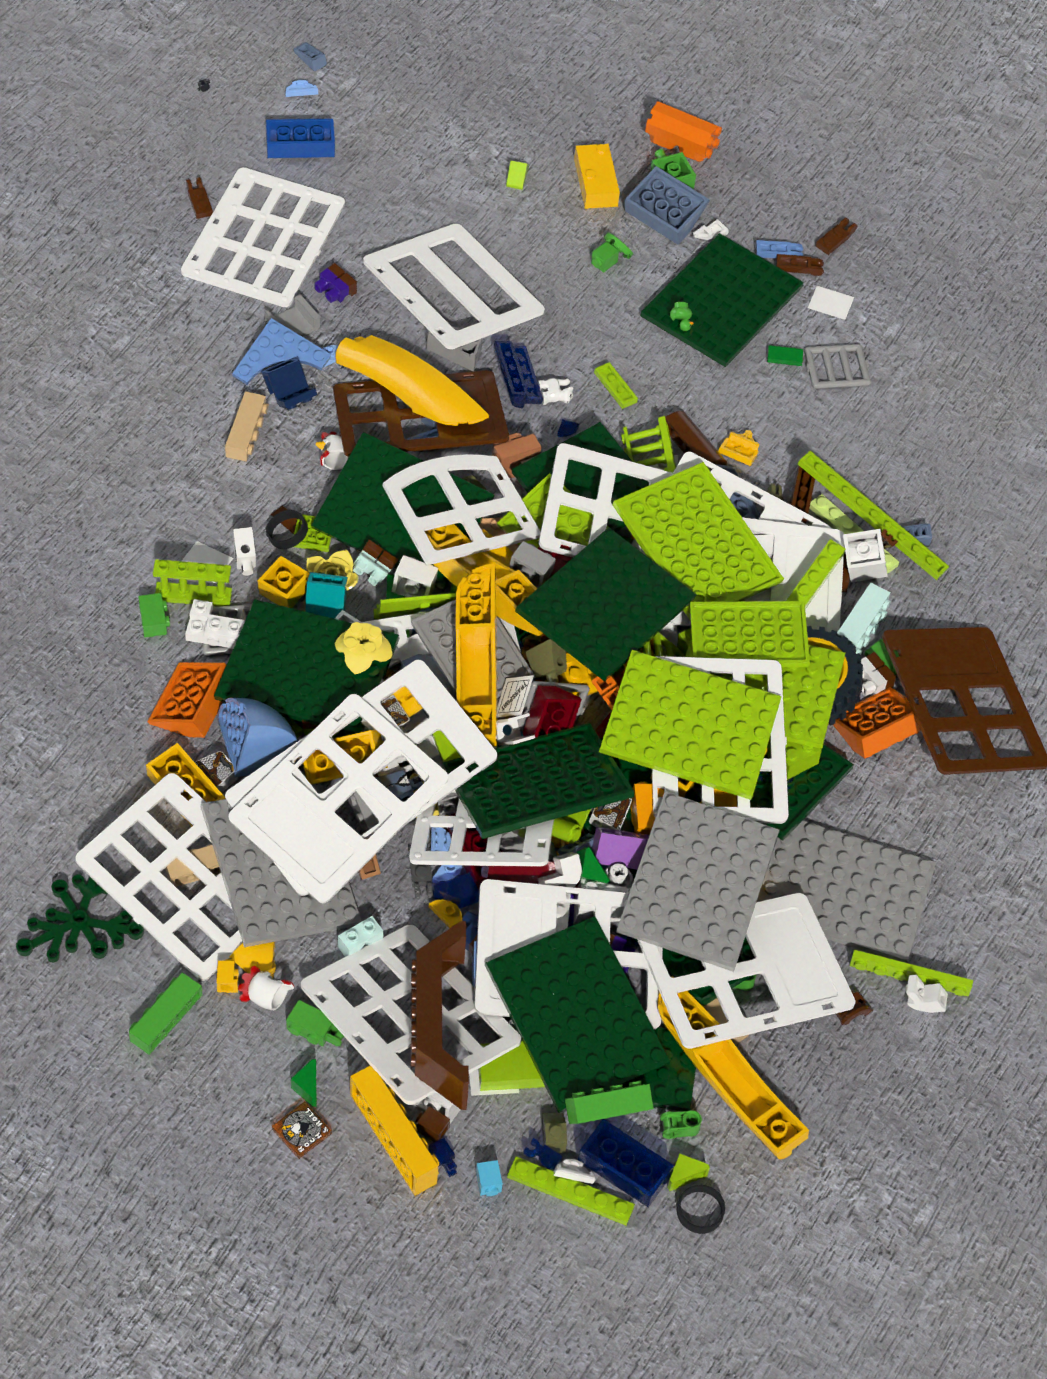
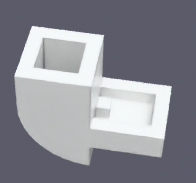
M569 852L553 857L556 873L538 878L539 884L575 887L580 880L582 872L579 854Z
M909 975L908 984H906L907 1004L919 1011L929 1013L945 1012L948 993L941 984L924 985L917 975Z

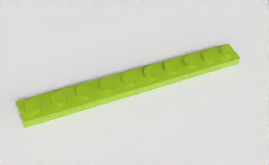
M809 451L799 460L798 465L874 529H886L888 531L886 535L891 534L893 536L891 540L896 539L898 541L895 546L935 580H938L948 570L949 566L812 451Z

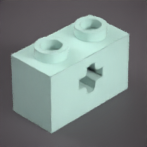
M371 916L338 935V949L345 957L351 955L367 945L382 939L383 929Z

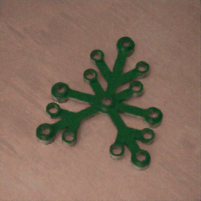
M77 874L73 876L72 884L83 895L79 910L68 895L67 882L62 879L55 880L51 886L54 896L61 898L70 913L49 908L45 913L46 919L49 922L40 921L35 917L30 918L27 921L30 931L35 932L41 929L48 932L33 940L28 938L19 939L16 943V950L20 956L26 957L33 952L34 948L53 939L51 948L47 951V959L52 963L57 962L60 958L59 949L64 934L72 929L69 939L65 942L66 951L69 953L77 951V940L80 931H82L91 945L92 956L102 959L108 953L107 944L104 941L97 940L90 927L105 930L111 938L114 949H121L124 946V939L118 933L127 934L131 939L138 940L144 935V927L136 922H132V916L126 910L109 921L90 918L87 910L91 899L101 893H108L101 886H96V882L91 877H89L86 885L84 877ZM51 913L55 914V916L49 917L48 915ZM56 920L66 921L62 925L50 923ZM31 923H37L36 926H30ZM117 940L121 941L120 944H115L114 942ZM70 944H74V945H75V946L72 947V948H69V947H68V945H70ZM53 953L57 954L55 957H50Z

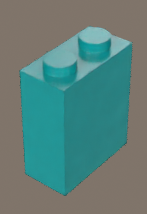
M310 572L307 581L305 612L335 619L342 610L345 611L348 577Z

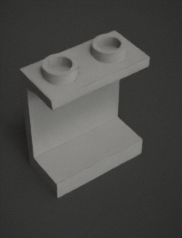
M301 294L295 297V307L276 316H273L268 310L265 311V325L272 318L302 337L320 328V316Z

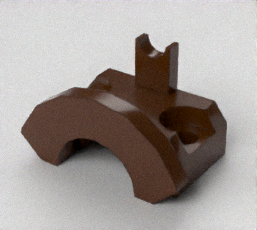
M851 990L855 998V1005L851 1010L835 1013L842 1025L849 1024L859 1015L864 1014L866 1016L873 1011L860 992L853 993Z

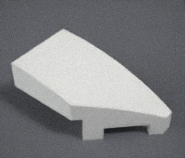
M717 219L707 227L703 225L693 233V236L712 241L719 233L725 236L729 231Z

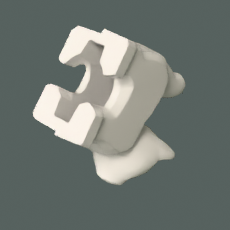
M555 378L539 380L538 392L540 396H543L541 398L542 404L546 405L549 402L557 401L569 403L573 398V387L561 390L560 386H567L570 380Z

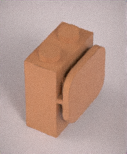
M514 433L509 435L507 442L494 443L492 447V456H497L510 479L514 478L512 469L519 466L521 461L541 454V445L534 434L523 437L520 433ZM501 474L497 475L499 480H504Z

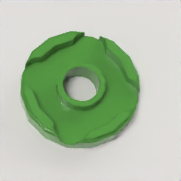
M609 232L606 233L604 236L605 241L618 249L619 253H624V258L630 259L633 256V252L621 240Z

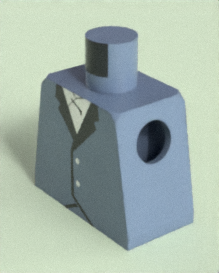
M405 771L376 777L381 784L402 802L407 801L414 794L413 791L423 785L420 776L408 780Z

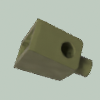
M549 639L525 652L536 679L559 683L558 675L567 670L566 651Z

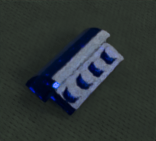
M495 341L494 351L511 404L522 409L524 404H541L543 397L526 346H513L512 341Z

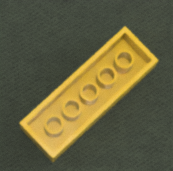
M371 1065L351 1075L350 1096L414 1196L436 1185L439 1175V1161L434 1154L431 1155L428 1151L426 1140L423 1137L420 1138L417 1134L416 1125L406 1117L405 1108L401 1103H397L391 1087L386 1086L384 1080Z

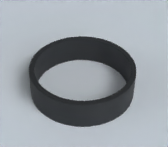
M285 510L271 518L266 527L268 539L278 549H289L298 545L308 532L307 522L302 514L295 510ZM291 518L302 520L300 530L293 537L283 541L272 539L274 529L284 520Z
M702 1184L687 1188L681 1194L677 1205V1216L681 1224L689 1231L698 1234L709 1233L717 1229L725 1214V1202L721 1194L716 1189ZM694 1192L710 1194L718 1201L721 1207V1217L717 1222L709 1226L694 1225L682 1214V1200Z

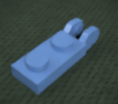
M756 240V255L761 258H776L777 254L804 256L801 253L803 251L801 244Z

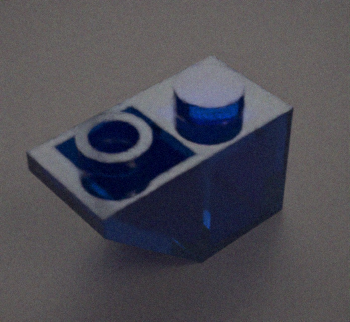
M470 873L459 874L448 881L436 883L433 886V898L435 900L444 899L451 901L461 909L479 902V890Z

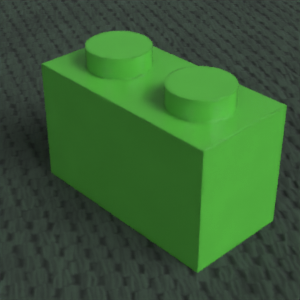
M161 593L138 596L144 638L167 635V627H170L169 615L165 616L164 613L167 611L166 600H162Z

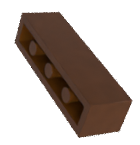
M799 465L795 475L790 505L808 514L815 478ZM803 518L801 522L806 524L807 519Z

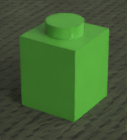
M606 241L592 252L591 264L604 273L618 262L619 250Z

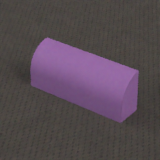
M596 827L592 852L599 864L609 866L622 864L626 868L638 870L650 835Z

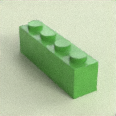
M183 972L178 978H173L169 988L157 996L156 1002L152 1007L146 1008L138 1022H134L129 1029L130 1042L150 1055L202 996V985Z
M641 1081L629 1082V1087H623L622 1084L612 1085L608 1091H604V1088L592 1089L591 1094L585 1095L584 1091L572 1093L571 1098L565 1099L569 1124H580L654 1109L650 1084H641Z

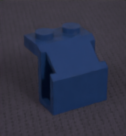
M292 358L261 371L268 392L270 394L274 393L279 407L287 408V410L297 407L298 403L309 402L312 400V397L317 395L316 389L308 386L298 359Z

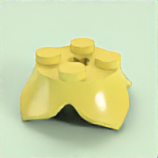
M348 550L337 551L327 560L321 556L307 558L306 570L309 573L314 572L348 577L347 590H350L358 583V575L353 573V559Z
M352 623L351 627L342 633L335 642L336 650L344 653L345 663L355 675L366 671L374 660L384 662L392 658V648L389 641L384 637L379 627L369 623Z

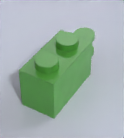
M298 1000L286 1019L289 1032L306 1038L314 1045L324 1046L327 1041L335 1046H340L344 1036L323 1012Z

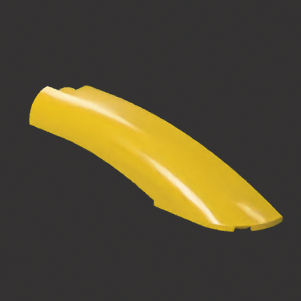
M370 335L366 338L356 337L354 340L346 337L337 348V364L357 371L378 382L412 408V412L441 424L454 426L467 422L468 424H474L489 418V414L448 377L424 360L395 344Z
M455 524L425 531L435 550L472 542ZM486 552L433 564L450 582L458 587L463 577L466 578L472 573L473 569L495 563L496 616L534 635L540 636L543 634L515 612L517 606L537 590L520 570L515 571L503 565Z
M495 563L473 569L471 574L466 578L463 577L456 591V702L492 746H497Z
M688 991L677 993L692 1029L699 1030L720 1025ZM659 992L658 1012L661 1020L695 1067L731 1110L778 1159L790 1156L794 1148L808 1139L809 1129L764 1083L731 1039L691 1049L684 1047ZM714 1031L704 1034L705 1039L715 1037Z

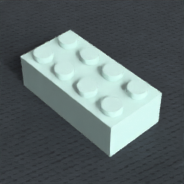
M873 583L869 584L837 632L838 637L841 638L843 635L847 637L848 645L853 643L856 647V654L860 653V655L862 647H867L871 639L870 635L875 634L878 630L879 621H884L888 613L886 610L891 603L889 600L891 592Z

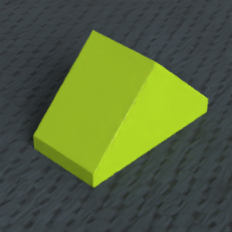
M511 161L506 187L523 190L529 164Z
M679 1154L669 1180V1192L707 1177L710 1169L709 1165Z

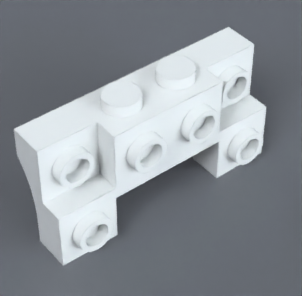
M194 599L190 611V620L185 633L186 641L234 649L245 620L211 615L213 602Z

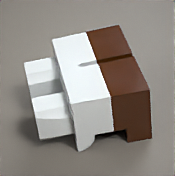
M875 652L861 659V664H863L862 694L864 696L872 693L875 695L884 689L894 687L896 676Z

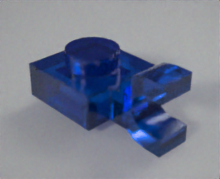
M534 1137L531 1140V1145L535 1149L530 1150L526 1147L523 1152L528 1157L538 1156L542 1165L549 1169L552 1168L554 1170L557 1164L562 1162V1155L547 1145H540L539 1141Z
M443 1138L429 1145L428 1151L431 1155L434 1154L437 1157L439 1166L442 1165L449 1178L457 1174L455 1170L457 1165L453 1161L455 1153L446 1139Z

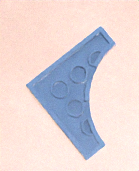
M271 318L238 364L232 376L248 385L263 369L271 365H278L292 358L298 359L302 364L310 365L322 371L331 358V354Z

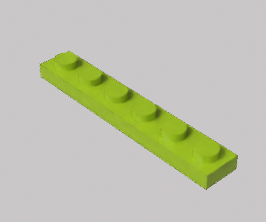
M858 950L853 951L850 966L858 970H867L877 975L894 977L900 981H908L909 975H917L924 985L940 983L945 991L952 992L958 996H969L974 981Z
M515 1157L507 1176L511 1180L627 1226L635 1206L631 1202L579 1181L554 1176V1171L519 1157Z

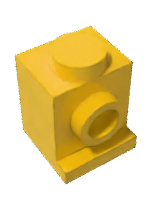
M232 959L218 960L217 992L238 993L239 969H235V961Z

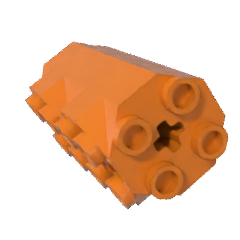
M659 101L650 112L652 116L651 119L648 118L645 129L652 143L667 149H673L674 146H678L680 153L683 152L685 157L698 162L703 161L704 158H711L713 149H717L720 139L718 137L721 134L722 127Z

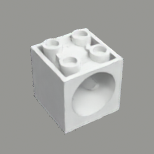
M880 529L843 535L851 582L888 577Z

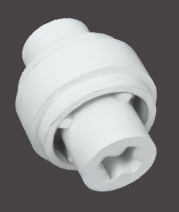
M614 864L604 870L610 880L606 884L627 888L632 887L633 876L626 866Z

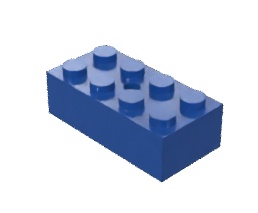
M333 119L266 120L267 158L335 157Z

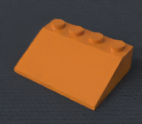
M179 662L147 722L150 725L187 737L205 738L223 701L215 700L214 694L227 666L226 663Z
M891 687L855 704V709L852 713L847 711L846 718L843 720L837 718L833 725L851 749L864 759L921 731L907 697Z

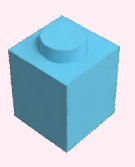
M498 1160L477 1163L476 1176L480 1196H495L501 1193L503 1183Z

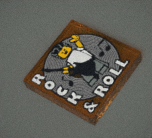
M305 1101L272 1126V1130L298 1159L332 1134V1130Z

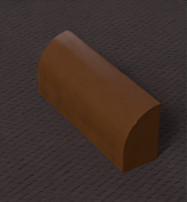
M676 411L665 416L670 437L684 454L692 452L713 464L727 466V461L684 411Z

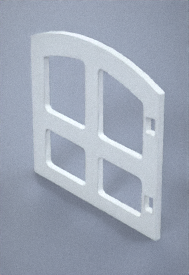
M454 455L434 458L410 466L383 482L384 490L426 566L540 538L541 532L497 456ZM487 470L490 472L503 498L467 505L448 471ZM501 474L504 480H499L497 475ZM434 475L451 503L453 510L417 517L402 489L422 478ZM511 511L522 528L520 531L487 538L475 519ZM525 515L528 522H523L521 517ZM461 523L472 541L471 543L435 550L425 531Z

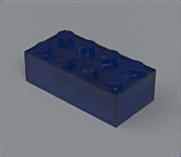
M605 1119L600 1122L579 1150L578 1161L584 1163V1166L648 1208L668 1182L674 1169L672 1163Z

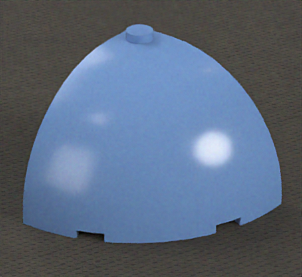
M228 698L225 700L226 704H222L218 711L217 720L230 761L233 764L235 777L249 776L298 742L293 729L284 717L272 707L257 700Z

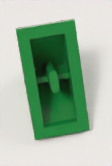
M589 847L577 851L582 868L580 880L585 879L601 883L610 882Z
M316 1059L309 1061L291 1078V1088L312 1107H317Z

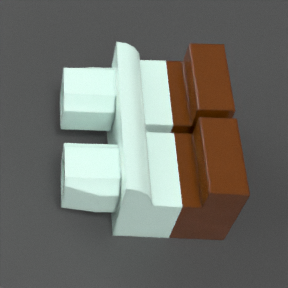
M369 539L353 563L355 565L353 572L358 575L366 572L370 575L368 578L369 583L376 586L379 582L382 583L398 559L384 550L376 563H374L383 549Z

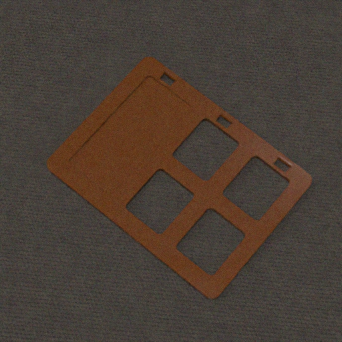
M485 370L444 374L489 414V418L474 424H468V422L464 424L459 423L458 426L436 422L438 437L411 440L404 439L401 420L426 417L412 412V408L399 409L395 394L376 381L334 385L333 394L344 455L349 457L356 446L352 425L386 422L390 441L385 443L404 452L507 442L509 440V432L494 373ZM377 391L381 393L383 411L350 413L347 399L348 394Z
M989 628L886 630L883 633V642L936 768L940 773L950 775L1047 768L1045 748L994 634ZM894 650L898 651L899 657H896ZM969 688H1002L1013 714L980 715ZM920 690H954L965 716L931 717ZM914 698L918 699L919 705H916ZM1020 729L1032 756L999 757L987 730ZM971 731L984 759L950 760L938 732ZM938 746L940 754H937L934 747Z

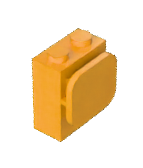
M639 782L634 784L632 788L634 790V797L631 798L632 802L630 805L631 821L634 826V833L650 835L655 821L653 815L652 784ZM658 788V798L663 797L664 788Z

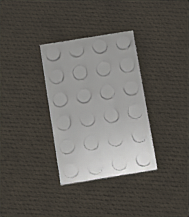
M455 599L411 620V625L457 695ZM496 616L497 699H499L506 678L532 676L534 674Z

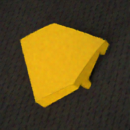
M746 430L743 434L730 432L729 438L724 440L718 452L751 466L758 455L759 443L754 441L751 430Z
M275 942L244 947L242 943L229 957L246 973L250 974L252 966L258 967L260 971H268L276 967L274 956Z

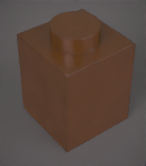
M430 1106L425 1112L421 1111L416 1119L417 1132L439 1144L450 1128V1118Z

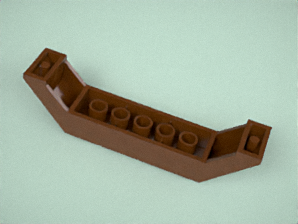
M466 921L458 922L416 951V959H412V972L415 973H411V986L415 988L411 989V1002L415 1004L411 1005V1018L415 1020L411 1021V1034L415 1036L411 1037L412 1053H415L411 1054V1067H415L416 1077L461 1110H467L469 1066H463L442 1048V977L458 964H464Z

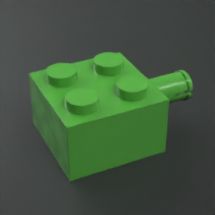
M663 149L657 150L654 155L657 159L652 160L650 172L657 166L694 189L696 174L683 152L667 156Z

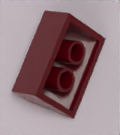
M538 685L529 712L530 716L527 718L522 733L523 736L535 735V737L572 728L582 699L557 686Z

